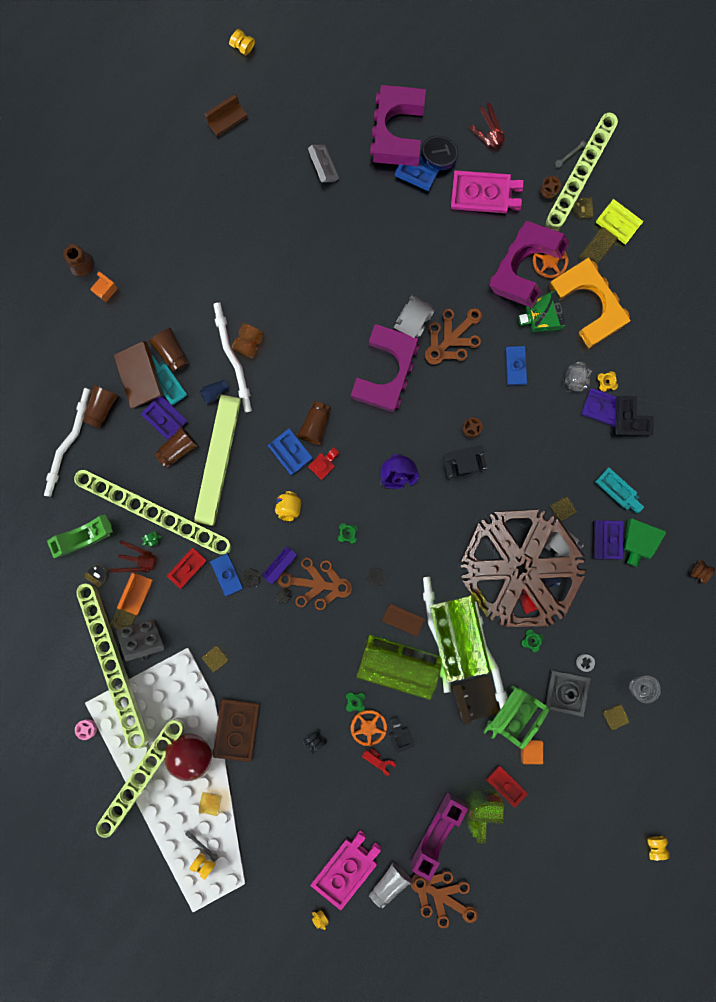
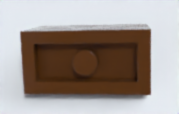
M236 94L204 114L208 125L216 137H219L248 118Z
M392 604L388 605L382 622L414 636H418L425 621L424 618Z

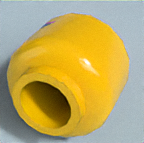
M286 491L285 494L278 496L275 512L279 515L280 519L293 521L299 516L302 501L296 496V493Z

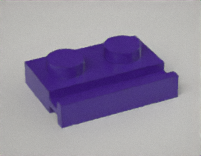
M590 388L581 415L616 427V396Z
M162 396L153 401L141 413L167 440L174 435L180 426L188 422Z
M594 520L593 559H623V521Z
M286 546L262 576L269 583L273 584L285 568L292 563L297 554Z

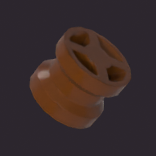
M555 176L546 177L541 186V194L547 199L555 198L561 189L560 180Z
M475 417L467 419L463 425V433L469 438L477 437L483 429L482 422Z
M700 560L693 568L691 576L699 578L700 582L705 584L712 577L715 568L707 566L705 561Z

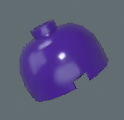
M401 454L392 455L382 464L380 470L381 484L384 483V486L390 489L405 488L403 484L410 483V486L415 484L419 480V473L415 462Z

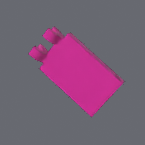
M454 171L451 209L507 213L508 208L521 211L522 199H512L511 197L512 191L522 193L524 180H510L511 174Z
M361 830L356 834L352 842L346 838L310 885L339 910L343 909L377 866V862L374 859L381 852L382 847L376 842L369 852L361 846V843L366 839V834Z

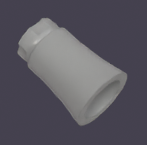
M392 863L382 879L373 888L369 897L378 907L383 909L403 889L413 883L412 879L399 865Z

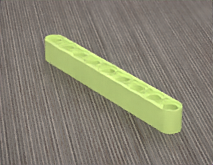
M80 470L75 474V483L87 491L215 553L225 555L231 551V542L225 537L86 470ZM84 475L89 476V481L86 484L81 483V478ZM101 483H105L106 490L100 493L98 486ZM122 491V500L116 501L115 494ZM139 499L141 505L138 509L134 510L132 503L134 500ZM152 508H157V516L151 518L149 511ZM169 516H174L175 523L172 526L166 524ZM190 524L192 532L186 535L183 532V528L185 525ZM207 532L210 535V539L208 542L202 543L200 537L203 533ZM220 541L227 543L226 550H218L217 545Z
M81 584L77 588V597L127 744L133 749L144 748L149 741L148 734L99 592L96 587L90 584ZM90 588L91 595L88 598H85L84 592L86 589ZM96 606L97 613L96 615L91 616L90 610L92 607ZM102 624L104 630L101 634H97L96 628ZM108 642L110 649L104 652L102 647L104 643ZM112 660L116 662V668L113 671L109 669V663ZM117 679H121L123 683L120 689L115 687ZM124 697H127L129 700L126 708L121 705ZM131 715L135 718V724L132 727L127 722ZM137 734L142 737V742L139 745L134 743V737Z

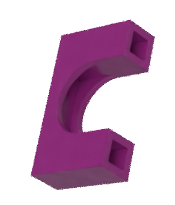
M381 85L380 92L376 93V104H379V109H375L374 121H377V126H373L372 137L375 138V143H371L370 154L374 155L373 162L418 166L421 140L396 137L388 131L386 123L391 117L398 114L423 116L426 89Z
M526 221L523 227L519 229L515 241L510 245L507 255L500 262L496 274L491 278L489 286L493 292L533 308L542 291L535 282L517 276L518 266L525 257L533 253H544L561 259L569 245L567 237L564 233Z
M375 324L369 339V346L394 355L399 363V373L393 381L387 384H375L356 378L351 399L393 413L395 408L399 409L402 398L399 397L401 390L405 391L408 380L405 379L407 372L411 373L414 362L411 361L413 354L417 355L420 344H417L418 338H413L405 333Z
M447 792L410 861L412 872L431 881L440 864L439 854L448 834L454 825L460 826L468 811L465 801Z

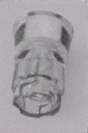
M652 676L636 677L631 680L629 685L631 694L642 703L648 704L656 701L661 693L659 682Z

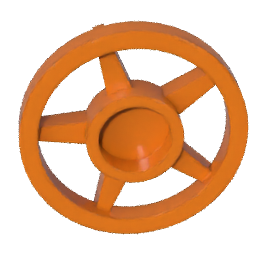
M566 251L561 259L547 254L534 253L533 267L544 278H557L564 273L568 266ZM536 257L543 260L544 266L541 271L537 267ZM565 258L564 268L560 271L557 267L558 261ZM546 268L554 269L557 274L547 275L543 271Z
M370 709L363 710L354 716L350 726L351 734L359 744L372 746L384 738L387 724L379 712ZM368 713L376 715L372 720H365L362 715ZM379 717L383 721V730L378 729L375 724ZM360 718L362 722L361 729L354 732V724ZM363 733L367 736L368 742L361 741L356 735ZM381 733L378 739L371 742L372 735Z

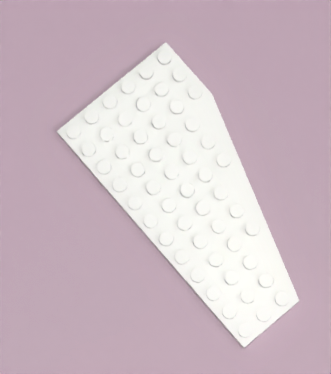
M189 647L129 679L149 738L148 744L144 748L133 749L127 744L109 690L85 703L125 782L132 775L165 725L173 719H181L184 722L185 730L183 734L191 733L202 737L209 744L213 754L218 720L216 698ZM121 683V684H119V685H117V686H115V687H116L117 689H120V688L122 687V684H123V683ZM124 697L121 705L126 708L129 700L127 697ZM132 715L127 720L128 725L131 727L135 724V718ZM172 723L171 731L179 733V725ZM137 734L134 737V743L139 745L142 742V737ZM160 740L159 745L162 749L166 750L168 742ZM149 756V764L156 766V758ZM212 757L208 771L201 778L194 781L176 779L169 773L164 761L136 803L192 912H195L245 884L226 759ZM137 773V780L145 782V775ZM187 831H190L212 853L218 855V859L214 861L216 863L215 867L205 880L200 877L199 873L192 872L189 867L200 852L208 860H211L210 856L185 835Z

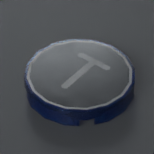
M444 136L429 137L424 141L421 148V158L424 163L436 170L451 168L458 157L456 144Z

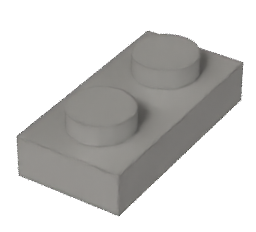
M311 145L308 151L321 182H335L338 180V174L326 145Z

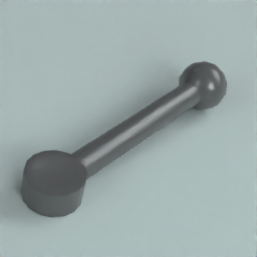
M585 140L581 141L580 145L563 159L557 160L555 162L556 168H561L567 159L581 148H585L587 142Z
M190 831L185 833L188 838L192 839L210 856L212 861L218 859V855L207 849Z

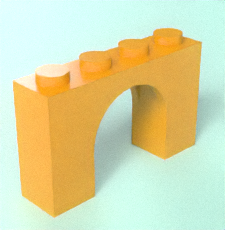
M589 258L552 280L548 288L551 292L557 291L559 301L580 289L591 290L600 297L603 304L601 317L579 332L587 347L591 348L626 326L631 320L629 319L628 311L619 304L620 301L616 293H612L609 289L607 279L599 274L597 264L594 261L591 262Z

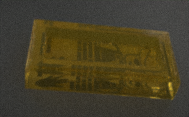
M602 227L579 258L583 261L589 258L591 262L594 261L598 264L617 240V237Z

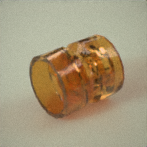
M242 323L238 331L239 337L234 339L231 348L244 356L254 358L258 349L256 344L261 342L264 333L251 325Z

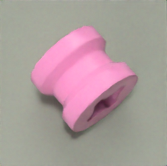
M91 719L80 721L75 727L76 736L82 740L92 738L97 732V726Z

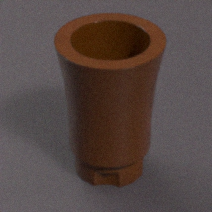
M71 244L64 249V259L68 264L69 270L74 275L86 276L93 270V257L80 246Z
M171 328L161 331L149 340V343L156 349L173 372L189 363Z
M93 385L92 394L84 413L86 415L82 421L100 428L118 394Z
M314 402L301 429L297 433V437L314 445H322L323 434L330 416L331 407L321 402Z
M180 426L174 435L154 455L167 468L171 463H175L186 453L198 447V444Z

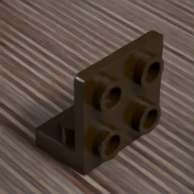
M486 675L452 685L463 725L471 723L472 720L499 712L490 676Z

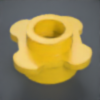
M615 372L600 373L597 376V379L600 381V391L605 392L608 389L616 390L618 388Z
M321 910L317 913L312 912L314 916L312 921L316 928L326 930L325 926L329 922Z

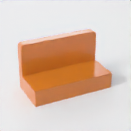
M132 572L117 609L139 616L154 580Z

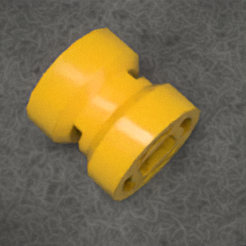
M237 29L229 41L230 46L238 48L245 56L250 53L255 44V39L251 36H246L241 29Z
M655 836L647 839L651 849L649 852L651 860H666L670 858L669 851L666 848L668 844L667 837Z
M200 852L189 869L192 872L199 873L200 877L205 880L216 863L206 859L205 855Z

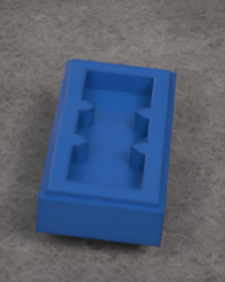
M525 346L506 347L507 385L527 384Z
M228 554L210 561L225 596L244 589Z

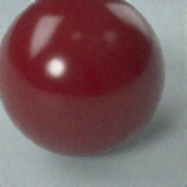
M187 733L171 741V744L166 748L164 758L166 768L173 777L181 781H194L201 778L208 771L212 761V753L209 744L202 737Z

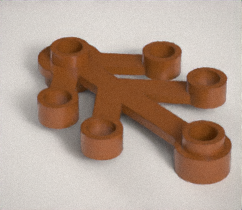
M478 308L470 309L467 318L453 332L452 319L454 312L451 309H446L442 314L444 319V341L439 346L438 333L441 326L438 322H432L429 326L431 346L426 350L425 358L428 363L433 365L439 364L443 359L464 361L467 358V351L465 349H459L457 352L445 351L449 346H471L472 348H477L481 343L480 337L476 335L471 338H458L471 324L475 325L481 321L482 312ZM476 312L478 318H473L471 314ZM445 313H451L452 317L446 318ZM433 325H436L438 327V330L433 331L431 327ZM472 339H477V340H478V344H477V345L472 344L471 340H472ZM432 352H437V353H438V357H436V358L432 357V356H431V353H432ZM463 352L465 354V357L460 358L458 356V353Z
M304 558L301 561V565L304 569L308 570L314 580L292 577L288 572H283L278 578V584L281 587L287 588L291 585L313 588L305 595L296 598L295 603L298 607H305L309 600L324 589L332 590L323 599L315 601V608L323 610L336 597L345 598L352 591L351 583L347 579H340L332 569V564L327 560L320 564V568L322 571L327 572L333 583L324 581L313 566V561L310 558ZM305 560H309L311 562V565L309 567H305L303 565ZM324 563H329L330 568L328 570L323 569L322 565ZM283 576L289 578L288 583L284 584L282 582ZM341 584H344L346 586V590L344 592L339 591V586ZM299 598H303L305 600L304 605L298 604ZM318 601L324 602L323 608L317 607Z
M445 870L441 874L433 875L431 881L418 874H414L411 877L413 883L410 885L413 891L419 894L422 906L420 911L423 917L428 918L433 913L432 907L428 905L427 892L434 897L438 914L437 923L440 928H447L449 926V918L445 914L443 903L461 913L466 922L473 923L477 920L478 912L474 906H464L448 896L459 892L467 894L470 891L467 881H460L458 884L437 889L431 884L442 881L446 884L451 883L453 880L451 871ZM445 874L451 875L449 880H445L443 876ZM418 880L424 882L422 886H417L416 883ZM462 884L467 885V889L464 891L460 889ZM429 908L430 912L428 914H424L423 909ZM473 912L474 916L472 918H468L467 913ZM442 918L447 920L444 925L440 924Z

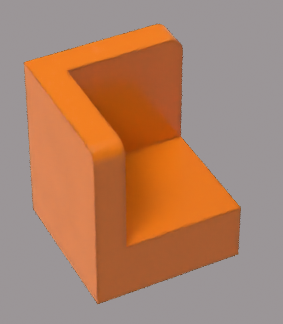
M98 272L99 279L90 290L107 302L118 288L114 282L101 272Z
M530 740L525 748L521 749V762L523 764H543L542 740Z

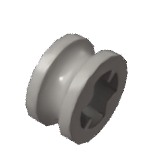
M582 654L577 658L576 665L581 671L589 672L594 668L595 660L588 654ZM583 658H585L586 660H588L589 658L590 662L588 663V668H586V666H581V664L583 663Z

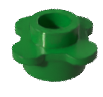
M343 523L339 526L340 535L338 540L340 542L349 541L353 544L357 541L355 536L358 527L356 525L349 526Z
M156 531L142 537L144 542L142 545L152 547L158 544V540L162 537L157 535Z
M527 630L526 637L522 640L521 644L525 648L532 649L533 652H538L544 637L542 634L534 633L533 630Z
M350 692L346 695L348 699L347 711L358 710L361 712L365 710L363 705L365 695L363 693L353 694Z

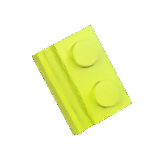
M613 199L596 220V223L626 245L643 221Z

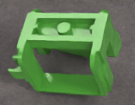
M512 685L513 692L494 720L488 721L483 732L486 734L488 730H492V739L497 733L502 734L523 750L539 730L550 708L520 687L517 688ZM538 707L543 709L523 741H519L517 739L536 709Z

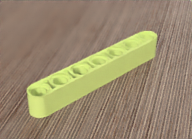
M606 113L602 116L546 220V228L559 231L563 226L617 126L618 119L616 115ZM604 122L610 123L612 127H606ZM595 138H600L603 143H597ZM586 154L593 155L594 159H588ZM583 170L586 175H579L577 171ZM569 186H574L577 191H570ZM560 202L567 203L568 208H562ZM551 219H558L559 224H553Z
M221 395L195 513V523L213 527L215 525L241 398Z
M173 719L165 725L98 822L96 832L99 836L107 838L119 827L164 762L166 750L160 747V740H166L169 746L173 739H178L184 733L185 724L181 719ZM172 723L179 725V733L171 731ZM149 756L156 758V766L149 764ZM137 773L145 775V782L137 780ZM126 789L134 792V798L130 799L126 796ZM115 806H120L122 808V815H118L115 813ZM104 822L111 825V831L103 829Z

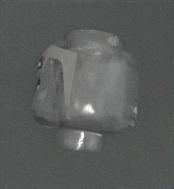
M576 362L568 366L565 383L570 390L581 392L583 389L588 388L592 371L585 363Z

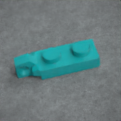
M152 355L163 394L173 406L188 395L168 366L163 361L158 363Z
M609 467L595 481L623 508L627 510L631 508L637 514L644 508L637 501L639 499L637 492Z

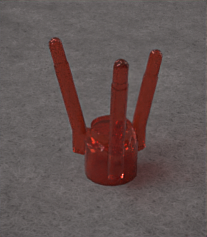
M487 103L495 124L494 127L484 108L480 107L491 129L487 133L488 138L472 125H469V128L485 142L487 147L491 145L493 148H496L506 139L491 104Z
M122 540L119 542L143 555H139V558L120 554L118 557L138 562L137 566L141 567L109 569V572L148 573V570H153L155 555H151L152 552L145 551Z

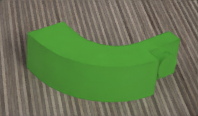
M106 514L79 528L53 536L47 543L55 559L91 546L109 537L113 531L110 521L107 519Z

